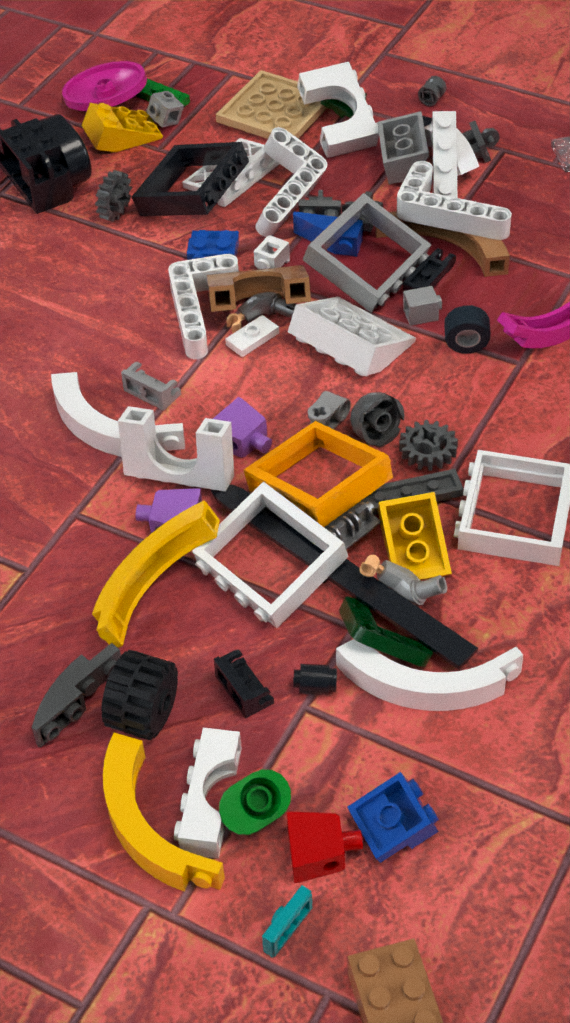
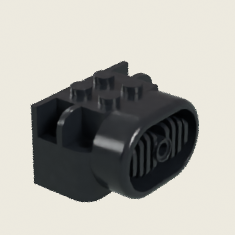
M55 114L41 120L35 118L24 123L14 119L11 120L10 128L4 130L0 128V168L36 214L70 202L74 198L73 185L86 181L91 177L92 167L86 146L78 132L61 114Z

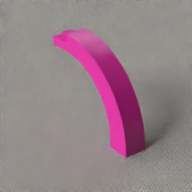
M570 302L552 312L534 317H522L502 312L497 321L504 327L503 331L521 347H550L570 339Z

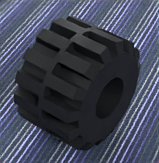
M134 650L125 651L115 663L104 689L101 707L104 725L146 740L155 738L164 727L175 701L178 683L176 664Z

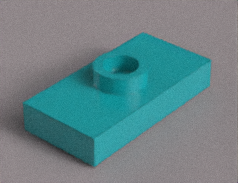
M301 885L286 906H280L276 910L271 920L272 924L262 935L263 952L272 958L276 957L312 910L311 890Z

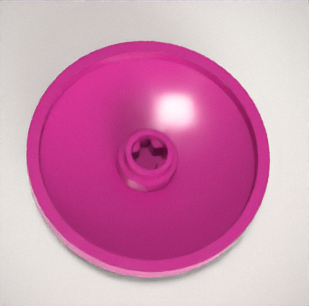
M130 61L109 62L91 67L72 77L64 85L62 95L65 104L69 108L78 111H87L90 103H105L112 107L137 95L145 87L147 77L144 68L138 63Z

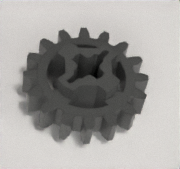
M113 170V172H108V177H103V184H99L96 194L98 201L95 203V206H98L96 213L100 214V218L114 222L115 219L119 220L120 214L124 215V208L128 207L131 199L129 191L132 189V186H129L131 179L128 178V174Z
M425 420L423 425L416 421L414 422V428L407 426L406 432L400 434L399 452H402V459H408L409 466L415 463L418 464V470H421L423 466H427L429 471H432L433 466L442 469L443 462L450 465L452 457L456 458L458 439L455 438L454 431L448 432L447 424L440 427L439 421L429 424V421Z

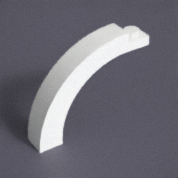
M77 372L51 374L57 409L69 430L88 445L103 452L122 457L118 421L104 416L87 403L80 392ZM183 423L155 425L158 442L165 451L185 449Z
M354 639L336 648V666L357 686L384 701L403 707L428 711L469 708L504 695L506 681H512L519 676L523 663L522 652L517 647H514L493 660L471 669L455 672H429L400 665L383 656L374 648L361 644Z

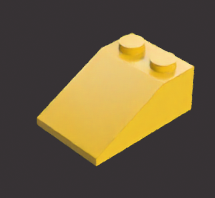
M435 492L380 501L377 511L381 521L380 526L389 561L409 569L420 580L430 579L438 575H451L452 572Z

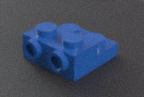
M192 230V235L188 242L187 260L223 254H232L237 257L239 231Z
M401 772L347 807L372 853L380 863L407 845L413 849L439 832L434 824L439 821L438 816L429 803L423 806L419 797L424 795L423 791L414 778L408 781Z

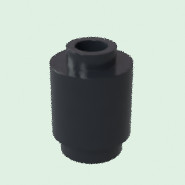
M300 664V670L294 669L293 688H299V694L328 695V692L336 693L337 668H329V665Z

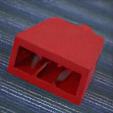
M286 812L294 883L341 872L345 869V851L363 850L361 830L342 832L340 816L336 813Z

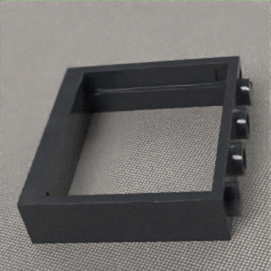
M242 142L174 145L132 195L131 198L139 215H208L248 164L247 153ZM217 165L197 191L167 192L188 166Z

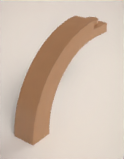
M395 211V212H389V213H391L393 216H395L397 219H399V218L397 217V211ZM399 219L418 235L442 239L467 251L478 262L484 277L508 274L510 255L502 240ZM375 227L376 238L388 237Z

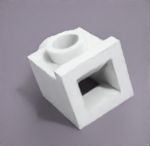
M270 235L254 250V265L258 270L279 268L284 263L288 264L290 261L289 242Z

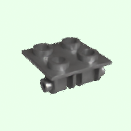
M367 501L366 503H357L324 528L343 541L347 550L380 524L381 521L373 515L375 510L373 504Z

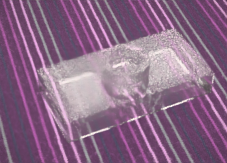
M570 136L552 139L551 147L564 171L570 172Z

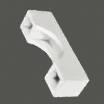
M433 111L431 122L433 148L432 193L458 198L456 111Z
M203 728L201 738L195 740L193 757L196 758L195 765L189 766L187 773V785H190L188 793H183L180 809L183 812L182 821L176 822L174 830V840L179 842L180 849L203 857L219 859L225 831L224 823L221 820L219 811L208 804L206 796L217 782L237 774L242 750L240 732Z

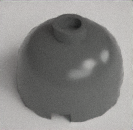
M372 392L362 396L355 403L351 411L350 420L353 431L362 441L369 445L380 447L392 442L401 430L398 428L400 419L404 421L405 415L403 406L398 399L382 392Z

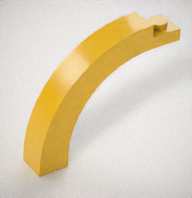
M205 500L171 518L146 537L122 561L105 584L96 601L92 615L98 621L97 631L99 636L109 645L113 643L118 648L123 646L128 623L137 603L150 585L168 567L191 550L217 538L220 520Z
M114 732L104 759L103 789L113 829L123 848L143 870L171 887L185 892L189 881H192L201 888L208 889L212 887L220 890L225 880L222 862L190 853L172 845L159 836L146 822L136 803V783L146 758L143 741Z

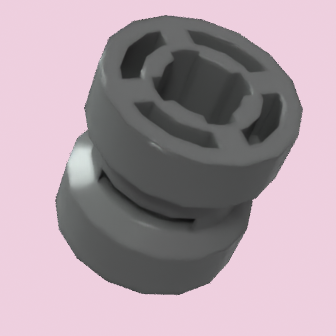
M431 76L425 85L419 89V100L427 106L435 105L446 92L447 86L445 81L438 76Z

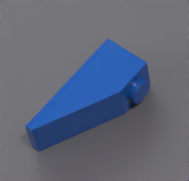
M294 211V233L312 242L338 217ZM357 220L327 250L334 254L357 257L363 241V220Z

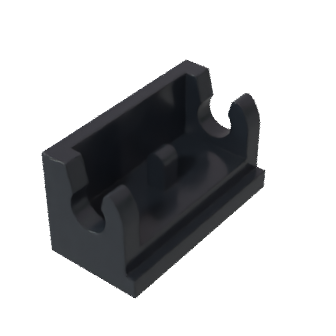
M234 650L222 657L218 656L213 659L215 676L244 717L248 718L274 704V698L270 695V690L264 687L255 676L244 657L239 658L243 655L242 652Z

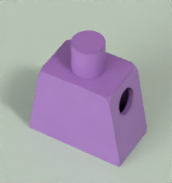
M236 398L213 418L215 420L231 422L233 455L242 458L246 457L254 449L262 453H266L270 449L272 440L267 437V421L265 417L242 398Z
M201 489L158 490L155 492L152 505H137L136 521L149 522L150 532L152 533L179 513L202 502Z

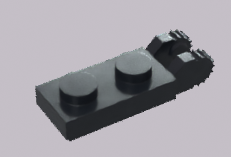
M435 249L404 281L403 290L407 291L433 286L434 288L454 266L456 255L450 253L441 261L443 250Z

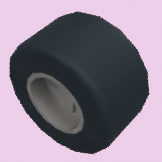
M464 305L450 311L445 318V341L448 347L455 352L462 354L478 352L489 343L491 337L490 319L483 309L473 305Z

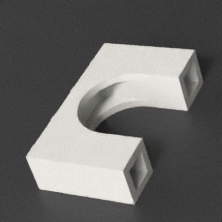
M349 62L299 73L297 88L304 104L325 99H337L346 103L354 113L353 117L347 121L322 127L320 143L327 158L377 146L379 138L378 123H375L373 119L372 107L367 105L364 89L359 86L357 73L355 70H352Z
M128 406L118 420L124 475L226 492L235 476L231 422L205 418L196 431L197 458L186 460L172 456L158 442L154 410Z

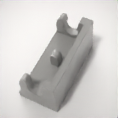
M134 362L129 368L121 372L124 391L163 411L181 395V389L173 388L178 384V381L170 380L165 384L145 374L143 370L136 372L142 366L139 362Z

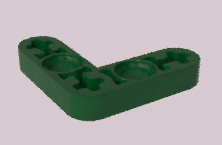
M347 596L344 598L339 608V613L349 635L354 640L414 665L426 667L433 654L429 648L415 640L377 626L366 605L352 597Z

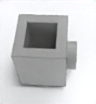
M433 286L403 292V311L410 326L439 320L442 300L440 295H436Z

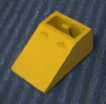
M90 103L81 125L97 150L119 152L163 138L157 125L146 111L129 110L123 106L118 108L111 107L105 103Z

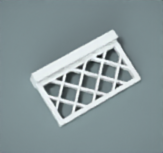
M242 138L235 141L242 142L247 155H249L247 156L249 162L220 198L218 205L226 207L279 165L277 161L266 154L264 144ZM217 165L202 166L182 182L183 188L197 191L204 183L203 180L208 178L212 173L211 170H214Z

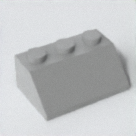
M421 111L377 122L383 164L389 185L403 182L415 162L426 161L429 157Z

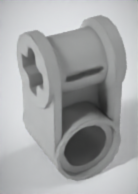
M324 391L319 399L309 407L308 418L311 420V423L317 421L335 429L348 416L351 401L329 391Z

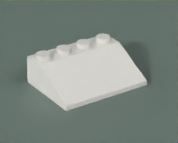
M340 297L296 304L288 329V333L296 336L297 341L314 346L317 352L334 357L337 363L354 368L355 372L361 376H369L381 372L414 344L416 337Z

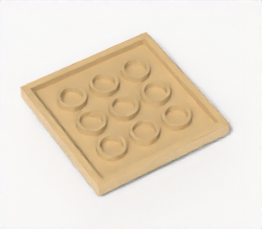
M260 70L216 114V122L265 139L269 138L274 128L280 127L299 139L327 107L322 105L321 101L304 104L297 88L298 81Z

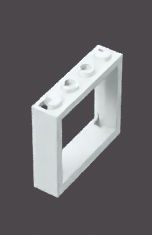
M478 450L475 463L470 462L468 476L472 477L471 480L465 481L463 496H467L466 501L461 500L458 516L462 517V520L455 523L454 537L458 538V549L559 566L570 507V464ZM483 475L561 487L551 542L471 529Z
M262 482L219 524L217 538L192 550L197 560L195 565L201 569L204 575L207 576L210 573L215 577L214 581L225 592L228 589L235 594L234 598L243 607L246 608L249 605L255 610L254 614L261 622L264 621L266 623L268 621L276 628L349 557L343 541L265 482ZM264 507H267L324 551L272 604L213 558Z

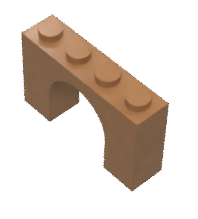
M304 265L207 275L211 312L235 310L236 301L264 292L280 293L286 304L311 302L309 276Z

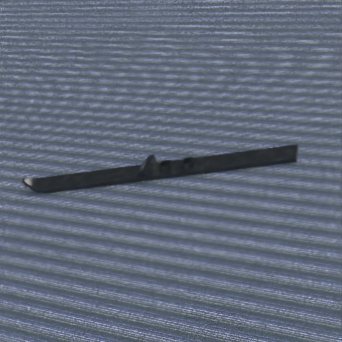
M229 485L226 492L211 490L217 502L231 513L250 495L249 492L235 485ZM264 507L248 523V525L308 566L324 552L267 507ZM348 559L323 582L325 583L330 580L457 669H460L478 652V647L373 576L366 577L362 575L359 567Z

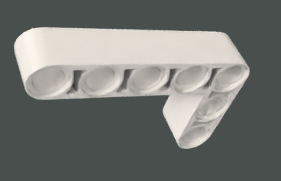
M280 127L272 130L264 150L268 156L294 175L267 204L256 223L257 232L264 237L268 235L273 236L299 206V200H304L318 184L327 168V161L324 157L290 132Z
M417 161L411 166L397 193V217L399 219L495 240H503L509 237L512 215L509 209L430 193L432 188V164L427 161Z
M232 254L178 261L169 266L170 288L186 355L191 359H201L208 353L206 329L196 292L208 290L207 275L239 272L238 259Z

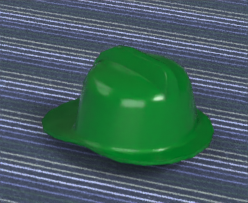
M262 769L251 773L233 784L223 793L219 802V814L222 822L230 831L240 835H249L261 830L287 811L291 802V790L288 781L280 773Z

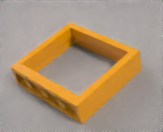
M314 421L243 470L248 489L251 493L262 482H265L323 527L393 478L389 455L317 421ZM319 447L362 467L318 499L277 478L278 475Z

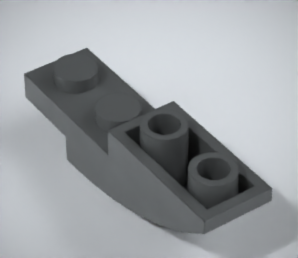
M113 643L108 645L90 661L81 654L51 685L41 701L32 725L36 744L40 748L48 741L54 740L60 731L71 722L77 721L86 711L84 698L94 694L98 687L108 680L115 663L121 657L120 649Z

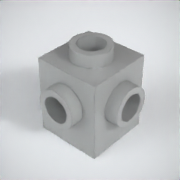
M163 91L151 95L146 112L161 127L179 124L184 105L171 92Z

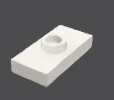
M261 315L225 338L226 346L241 357H244L279 334V326Z

